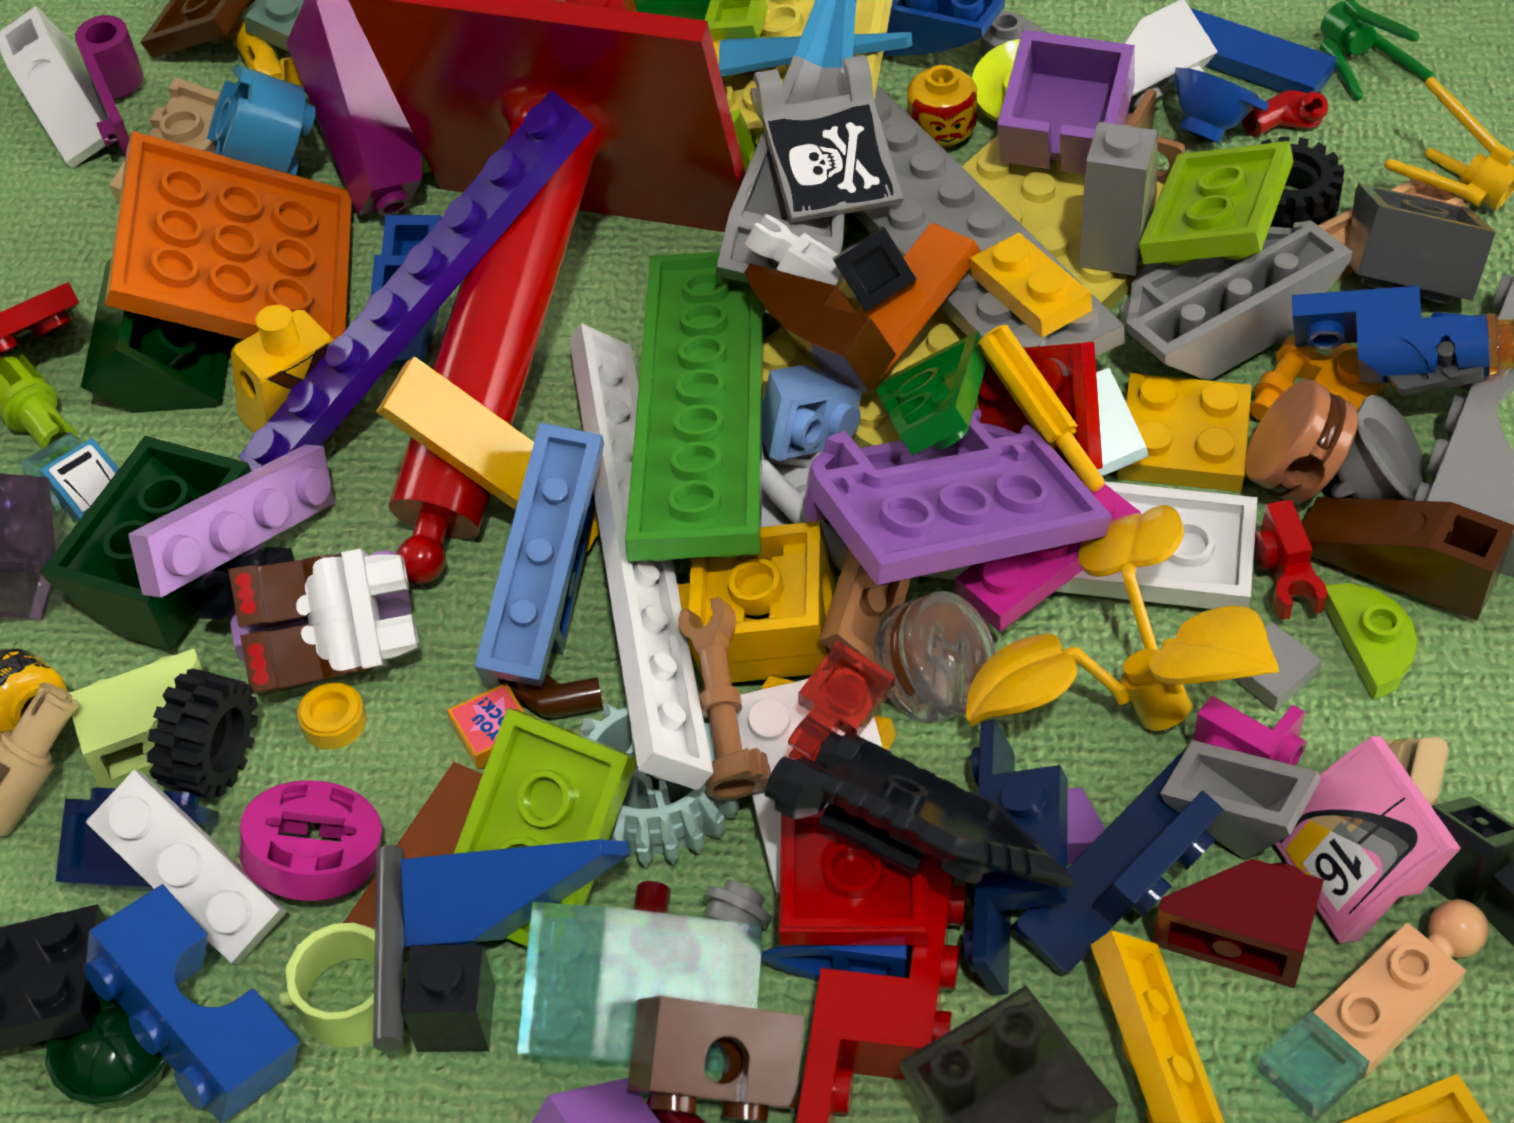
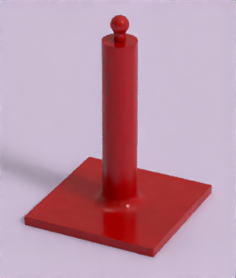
M348 0L440 189L463 193L484 169L490 156L503 147L524 122L527 113L535 105L539 104L550 90L559 95L595 126L460 283L433 366V370L512 426L578 210L725 232L729 212L746 172L708 21L553 0ZM410 437L390 498L389 509L399 520L414 527L412 536L402 542L397 550V555L404 557L408 580L416 584H426L440 577L445 568L446 554L442 546L445 537L467 539L479 534L491 493L412 437Z

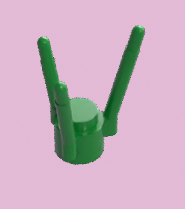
M1346 0L1335 4L1323 17L1320 29L1321 34L1326 39L1321 43L1320 50L1337 57L1335 67L1355 100H1361L1363 92L1343 53L1360 55L1369 50L1372 45L1425 81L1429 77L1436 78L1432 71L1379 35L1375 27L1411 42L1419 39L1417 31L1362 7L1355 0Z

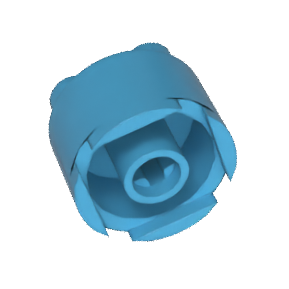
M236 65L232 72L237 76L238 81L236 84L225 81L216 102L208 130L207 139L217 142L215 154L296 176L298 158L293 156L299 137L306 138L312 129L316 111L315 106L306 103L305 90L302 86Z

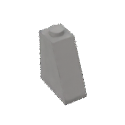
M1097 122L1086 160L1078 267L1136 276L1141 259L1139 242L1153 212L1157 196L1158 130L1133 127L1127 124Z

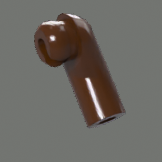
M545 674L542 687L512 681L510 684L516 699L543 717L557 718L603 709L598 677L559 683L551 676Z

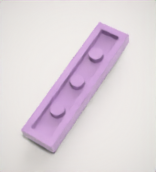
M305 444L129 533L128 536L142 595L161 598L335 504L324 446Z

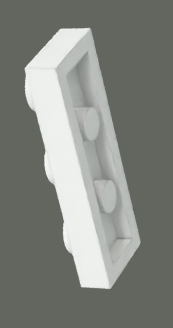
M133 770L86 821L154 889L164 884L208 935L207 941L232 964H241L288 912L264 888L256 884L228 853L142 772Z

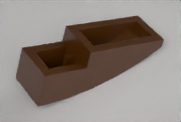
M750 263L744 273L755 295L797 350L816 367L839 381L871 393L896 356V353L872 319L857 314L836 285Z

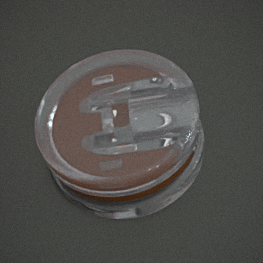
M946 591L933 592L890 609L881 619L874 639L875 667L885 693L898 710L920 723H937L954 716L966 714V702L970 686L982 665L996 653L991 633L979 612L964 598Z

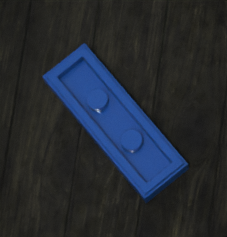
M1191 8V11L1218 51L1208 62L1207 67L1279 92L1294 90L1304 93L1311 91L1320 92L1335 71L1337 60L1335 56Z

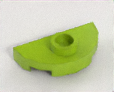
M1352 583L1325 585L1327 597L1324 607L1373 700L1396 691L1403 677L1412 668L1418 639L1412 619L1395 600L1374 588Z

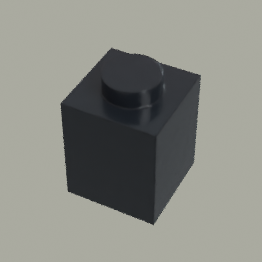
M483 944L410 945L402 1013L416 1051H489L495 983Z

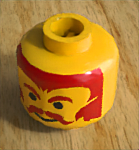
M937 65L925 69L914 76L908 85L907 114L943 149L954 147L968 138L976 127L977 86L971 76L960 69L948 65Z

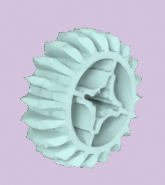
M605 702L602 711V721L584 718L583 726L581 727L583 736L636 756L628 705L618 710ZM703 716L712 762L716 759L710 721ZM636 765L609 840L628 841L629 855L632 852L638 853L639 862L645 868L651 862L653 854L665 853V857L675 865L679 857L678 849L685 846L701 855L702 848L704 847L703 835L722 839V834L725 830L724 819L736 818L739 800L738 798H712L706 792L705 783L697 791L667 780L658 779L659 789L655 790L650 776L638 771Z

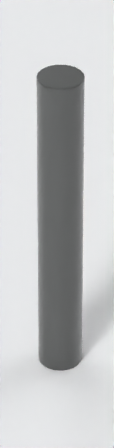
M385 845L376 851L373 1047L385 1052L402 1048L404 1016L402 1013L404 999V918L401 859H405V851L396 845Z

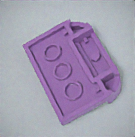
M975 409L967 433L959 441L942 450H935L933 446H930L911 455L903 440L859 448L847 431L827 437L824 451L814 458L809 467L803 498V508L809 522L827 519L876 585L1105 537L1112 515L1036 430L1029 425H1025L1021 429L1020 434H1017L999 426L980 423L982 412Z

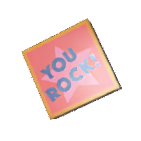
M507 682L447 709L450 724L477 770L485 767L507 708L524 712Z

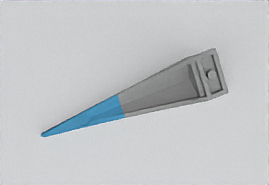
M815 0L782 83L784 104L788 105L842 96L837 78L839 74L845 73L842 65L843 58L853 57L856 0ZM763 130L729 212L715 273L716 276L749 283L744 272L750 263L778 270V261L759 255L744 244L756 222L760 224L765 214L781 221L796 236L800 237L805 233L838 254L841 253L843 243L844 214L790 223L765 131Z

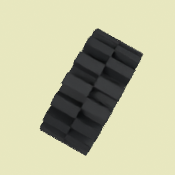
M1289 136L1279 137L1278 142L1290 141ZM1299 137L1298 144H1290L1294 162L1285 185L1301 188V190H1283L1270 227L1293 228V223L1309 220L1319 225L1336 217L1344 182L1343 164L1338 165L1339 157L1334 152L1325 156L1326 146L1318 142L1312 149L1308 147L1309 139ZM1270 139L1261 142V144L1272 143Z
M187 669V674L180 673L174 679L175 688L168 686L162 695L166 701L164 708L157 706L153 718L159 721L157 728L150 729L148 741L154 743V747L147 752V762L154 764L149 772L152 778L157 779L156 783L161 786L207 799H214L215 796L221 797L226 794V786L233 787L238 780L236 769L244 770L248 761L244 757L246 748L252 749L255 740L254 737H250V730L257 727L258 716L251 714L258 706L257 698L251 696L254 690L251 685L246 684L244 681L199 669Z

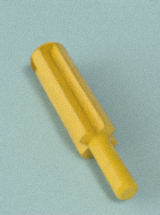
M1001 325L989 331L979 340L977 348L1032 427L1052 448L1056 446L1059 448L1080 480L1091 492L1100 490L1104 486L1105 480L1074 437L1077 432L1075 428L1078 425L1012 333L1009 326Z

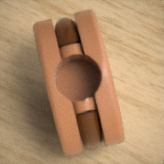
M1306 379L1293 384L1270 406L1251 438L1245 460L1247 477L1262 488L1273 491L1276 496L1283 500L1292 499L1293 504H1300L1311 499L1331 481L1352 447L1358 425L1356 407L1343 397L1329 392L1326 387L1314 380Z

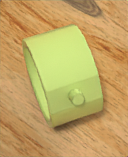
M354 922L331 924L312 932L296 947L287 963L285 971L288 991L279 993L281 1006L293 1005L304 1029L320 1043L335 1048L359 1047L373 1041L374 994L356 1007L337 1012H326L313 1008L307 1001L308 993L316 978L330 966L345 960L364 959L374 963L375 930ZM408 963L404 964V978H406Z

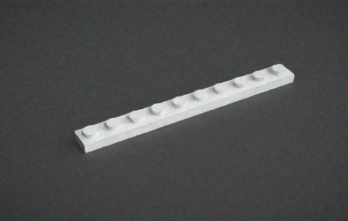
M581 323L569 339L583 430L601 434L604 440V448L593 493L638 771L652 775L657 779L667 780L698 791L713 774V767L688 638L684 636L679 627L678 619L682 607L673 560L664 562L654 560L628 562L625 544L639 388L632 348L628 343Z

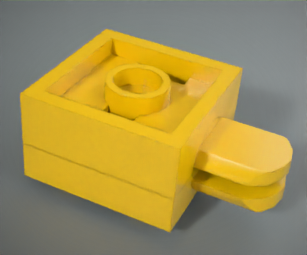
M820 520L761 527V554L739 555L732 558L719 556L691 558L690 583L677 584L682 610L688 608L701 618L703 628L708 625L713 616L711 599L718 596L729 604L736 614L735 630L729 639V647L726 651L731 683L764 680L768 676L783 678L834 672V653L819 641L835 592V568ZM688 638L690 650L703 680L699 654L695 650L692 640Z

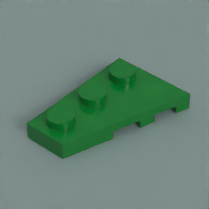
M978 331L878 381L874 387L911 455L930 446H933L935 450L945 449L959 441L967 433L987 365V360L977 348V343L982 338Z

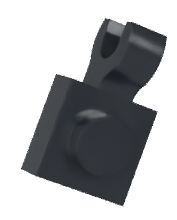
M260 543L254 548L185 584L187 589H208L207 602L195 611L196 618L219 620L228 616L235 604L228 569L295 561L292 549L263 547V544Z

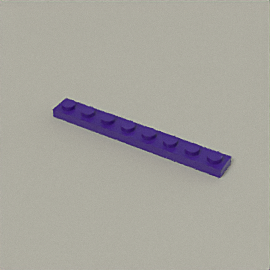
M550 90L544 99L527 113L524 122L503 147L490 156L484 169L462 195L449 204L444 216L421 243L415 245L409 251L404 263L386 284L369 298L363 311L345 332L332 341L326 354L304 380L291 389L286 401L269 421L251 436L248 445L238 456L240 460L247 462L251 471L305 444L321 446L595 126L579 111Z

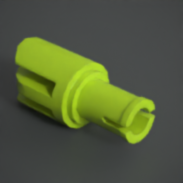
M20 354L17 358L15 356L0 357V418L14 431L29 432L45 455L55 457L56 451L54 448L60 456L66 454L75 445L77 432L56 410L58 395L53 387L24 354Z

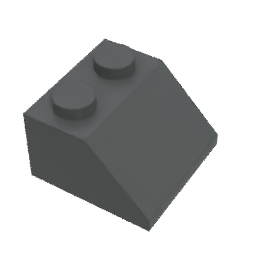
M1358 183L1354 196L1349 241L1352 257L1349 264L1357 275H1362L1360 282L1372 288L1396 287V284L1420 286V297L1433 302L1452 304L1454 297L1473 301L1496 232L1470 208Z

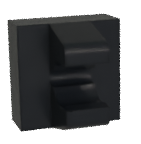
M884 226L832 258L865 312L917 280Z

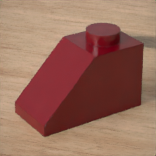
M1255 859L1247 860L1162 897L1157 914L1153 943L1158 944L1159 948L1295 989L1324 879L1307 875L1299 868L1285 863L1269 864Z

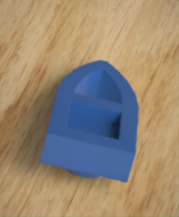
M779 945L762 951L761 954L762 960L777 968L819 981L821 968L908 978L909 945Z

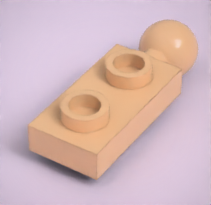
M1460 899L1449 900L1440 904L1430 916L1428 938L1406 922L1309 1016L1306 1029L1365 1079L1463 982L1466 969L1451 957L1467 958L1475 955L1484 947L1489 936L1487 918L1475 904Z

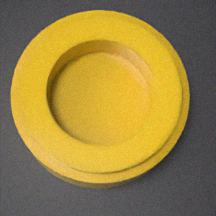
M339 682L325 683L313 688L301 699L297 709V718L304 737L310 744L321 749H338L351 744L362 734L367 722V714L360 694L353 687Z

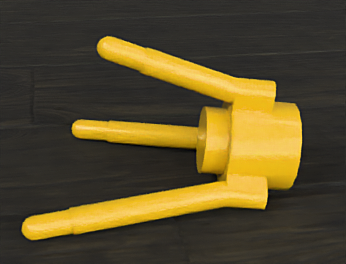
M1427 78L1425 82L1426 87L1490 153V156L1487 157L1482 153H1478L1467 166L1434 148H1427L1425 150V156L1428 159L1461 177L1460 182L1394 159H1387L1384 163L1385 168L1404 175V177L1460 196L1477 207L1483 202L1494 210L1500 209L1514 191V166L1511 164L1514 159V152L1501 145L1435 78Z

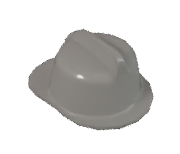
M1370 395L1363 400L1357 410L1358 425L1356 436L1345 461L1331 483L1330 494L1333 498L1351 495L1353 498L1400 500L1405 498L1407 500H1414L1419 485L1424 478L1425 470L1419 444L1406 420L1396 408L1384 398Z

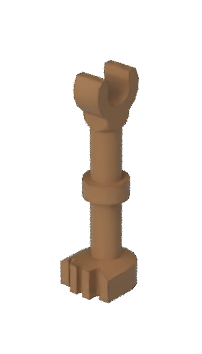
M717 596L711 599L713 616L705 627L702 628L701 618L688 608L680 611L678 621L684 636L692 640L701 663L705 691L700 694L699 700L702 715L710 721L716 759L712 761L713 774L705 782L706 792L708 796L715 799H736L765 790L771 775V769L768 764L767 754L764 752L760 753L758 748L748 750V748L742 749L737 714L742 710V701L739 689L732 686L726 653L729 647V639L735 630L737 620L732 607Z

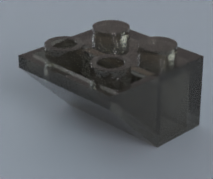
M1027 985L900 1061L901 1070L926 1123H1115L1118 1102Z

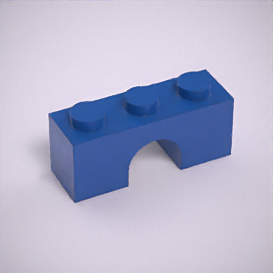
M161 884L89 930L84 972L90 985L102 999L110 1001L114 998L128 1014L131 1031L143 1049L151 1055L160 1052L176 1071L175 1081L185 1099L198 1110L206 1107L219 1123H225L292 1074L300 1041L254 988L232 1003L220 1007L200 1006L184 997L179 991L178 986L202 970L208 935L165 885Z

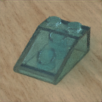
M533 902L517 1054L533 1059L630 1066L638 999L668 996L756 1009L762 925L613 907ZM713 1042L706 1053L704 1071L723 1073V1054L718 1045Z

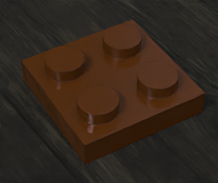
M170 0L140 43L152 58L171 52L181 55L192 49L195 45L211 41L213 44L220 43L235 32L237 28L236 20L242 11L256 0Z

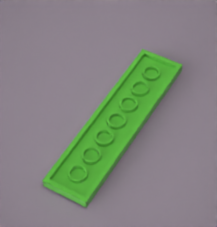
M720 252L650 256L625 536L628 562L647 560L664 562L673 559L718 556L732 558L739 555L761 554L764 305L755 295L750 283L715 275Z

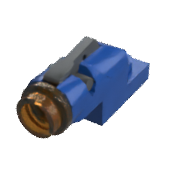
M1420 286L1292 295V318L1296 347L1311 346L1317 349H1332L1343 343H1357L1359 382L1370 384L1390 383L1400 395H1410L1447 386L1452 388L1489 379V377L1499 376V370L1514 369L1513 319L1497 320L1496 314L1470 316L1443 312L1433 313L1429 318H1421Z

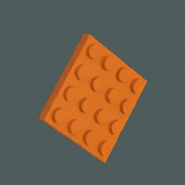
M132 131L126 151L105 306L244 340L258 332L255 320L257 314L262 309L271 305H283L288 307L291 312L305 310L334 340L342 335L346 329L352 203L350 195L343 188Z

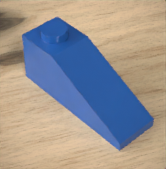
M598 839L401 859L405 947H410V945H473L476 942L503 940L629 856L628 841Z

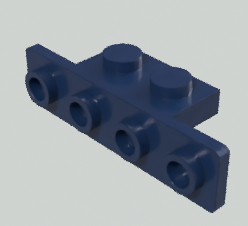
M982 721L980 747L973 748L971 753V766L974 780L978 786V796L999 805L1015 823L1019 824L1037 844L1067 871L1068 779L1060 765L1015 771L1014 751L997 721ZM993 871L988 874L984 873L980 883L966 882L969 900L974 907L973 928L966 929L964 933V954L970 971L977 972L991 994L996 996L1009 993L1011 910L1067 903V888L1038 883L1019 876Z
M1187 747L1067 868V872L1075 879L1072 888H1067V903L1028 908L1014 923V931L1059 975H1067L1091 950L1090 945L1104 936L1130 908H1133L1143 917L1172 887L1162 875L1175 861L1187 871L1215 842L1216 839L1206 829L1224 809L1204 790L1181 813L1166 804L1160 794Z

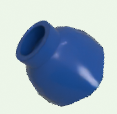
M1175 68L1178 103L1184 114L1179 129L1194 136L1220 144L1225 131L1238 126L1252 109L1267 112L1270 104L1258 98L1259 96L1254 92L1237 84L1199 70Z

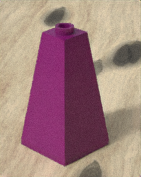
M304 0L286 44L309 100L316 108L315 114L357 215L378 211L379 215L383 216L397 213L409 205L411 197L422 181L421 148L349 1Z

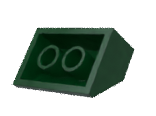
M110 258L105 265L80 388L132 413L215 408L222 398L231 336L105 306L111 264Z
M144 436L40 571L47 582L118 635L172 650L196 616L195 611L202 607L208 599V589H187L186 585L161 598L142 595L128 534L251 472L249 464Z

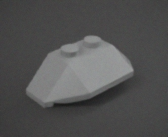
M1309 220L1293 223V228L1270 227L1261 253L1251 254L1243 259L1228 260L1223 257L1195 259L1183 265L1165 264L1133 282L1125 331L1164 364L1210 381L1293 334L1292 295L1328 292L1351 261L1352 250Z

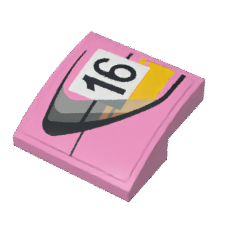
M1381 736L1369 737L1320 775L1321 781L1291 835L1276 843L1277 848L1289 865L1299 868L1307 875L1324 879L1317 909L1339 943L1361 941L1400 896L1421 894L1461 849Z

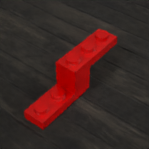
M929 854L926 859L928 945H914L909 978L821 968L796 1123H835L836 1114L849 1115L853 1095L854 1074L931 1083L934 1055L948 1057L952 1012L940 1010L942 989L956 990L960 946L948 945L950 925L963 926L967 883L954 882V877L940 868L939 859Z

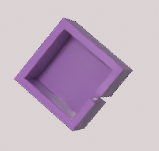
M1023 30L997 123L1000 161L1050 169L1052 160L1061 161V171L1085 175L1086 160L1097 122L1125 124L1135 85V45Z

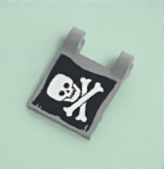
M866 55L843 58L842 65L845 73L839 74L837 78L842 96L786 105L784 104L783 87L777 69L756 72L754 74L756 88H751V100L755 113L763 124L790 223L901 204L903 201V195L874 101L871 70Z

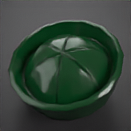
M97 994L92 1030L48 1040L45 1065L53 1085L68 1098L95 1107L112 1109L127 1107L145 1098L162 1081L169 1063L160 1052L151 1055L143 1049L131 1031L129 1025L130 1017L114 998L110 1001H105Z

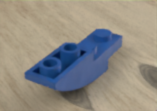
M893 0L887 33L912 32V46L905 49L883 51V55L909 56L943 52L982 38L1005 7V0Z

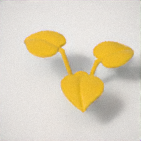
M1159 505L1148 509L1143 514H1130L1110 521L1106 536L1084 541L1078 553V560L1082 570L1090 576L1103 577L1122 571V578L1144 649L1135 652L1125 660L1121 682L1117 681L1079 647L1074 646L1063 650V646L1056 635L1042 634L1031 636L1005 646L982 665L968 692L966 718L971 728H973V726L988 718L1012 715L1047 704L1067 691L1076 678L1077 665H1080L1112 692L1118 705L1131 701L1143 727L1152 731H1160L1176 726L1191 712L1192 703L1183 684L1222 681L1278 673L1279 667L1261 617L1256 611L1245 606L1219 607L1189 618L1178 629L1176 638L1164 640L1162 648L1158 650L1136 580V567L1151 566L1169 559L1178 549L1184 534V525L1179 513L1171 506Z

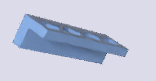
M539 422L474 665L485 688L493 689L506 683L507 680L539 687L543 685L604 448V440L601 434Z

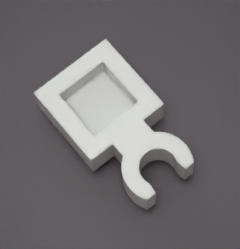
M765 214L760 224L757 222L754 224L744 243L757 254L778 261L777 269L779 271L838 287L845 281L832 259L838 253L805 233L800 237L790 232L786 225L770 215Z

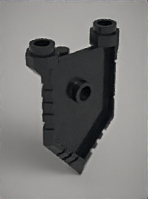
M831 732L823 742L815 762L804 756L795 761L786 756L782 757L767 781L764 794L775 801L776 811L795 820L820 813L828 803L820 818L819 828L915 877L922 870L929 854L940 860L939 866L944 872L968 883H980L984 873L988 874L993 871L1061 888H1072L1075 879L1037 844L1019 824L1015 823L999 805L972 792H968L946 779H941L935 776L934 773L924 768L921 769L915 766L914 763L904 758H899L891 754V751L852 732H848L843 736Z

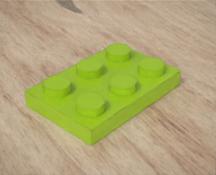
M1290 141L1177 154L1139 242L1143 263L1165 262L1169 265H1183L1195 259L1223 257L1228 260H1238L1246 258L1251 254L1261 253L1294 162Z
M507 708L454 854L598 839L609 840L637 765L636 756L520 710ZM594 879L506 938L553 959L566 958Z

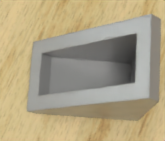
M1192 740L1160 794L1166 804L1181 813L1204 790L1224 809L1206 830L1217 841L1246 860L1291 835L1321 778L1316 770Z

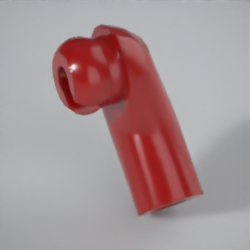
M1287 90L1266 101L1270 104L1267 112L1252 109L1242 122L1247 133L1253 137L1260 136L1276 126L1306 130L1318 126L1323 121V118L1328 113L1329 105L1325 96L1319 92L1311 91L1304 93Z

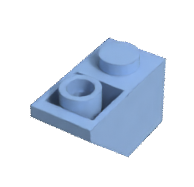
M806 364L770 370L763 400V443L769 457L781 461L824 451L826 438L843 431H847L852 438L860 423L859 405L863 390L845 384L828 373Z

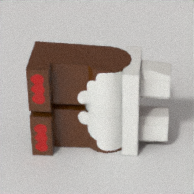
M356 549L296 561L228 569L239 628L253 631L308 620L306 625L240 635L248 683L254 690L253 695L264 696L367 671L389 668L388 660L400 658L420 649L414 615L410 614L380 620L376 596L409 590L405 561L401 555L369 556L362 549Z

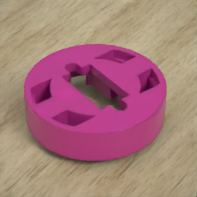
M302 780L280 784L256 796L243 812L239 840L240 862L247 875L256 884L273 894L306 901L336 898L359 888L374 873L376 869V851L380 848L382 826L380 817L373 805L362 795L335 783ZM313 822L320 823V837L341 839V842L278 835V833L307 835L309 824Z

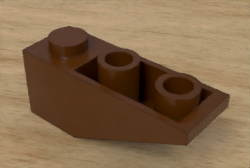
M1317 497L1302 524L1313 549L1312 557L1477 621L1501 573L1514 532L1513 524L1453 502Z

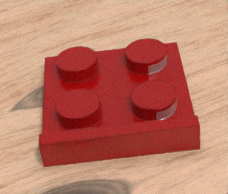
M1094 342L1025 347L1026 353L1078 425L1075 428L1077 432L1074 437L1096 469H1103ZM987 362L978 393L979 410L982 412L980 423L999 426L1020 434L1023 426L1029 425L1032 427V425ZM1057 446L1053 448L1070 469L1074 471Z

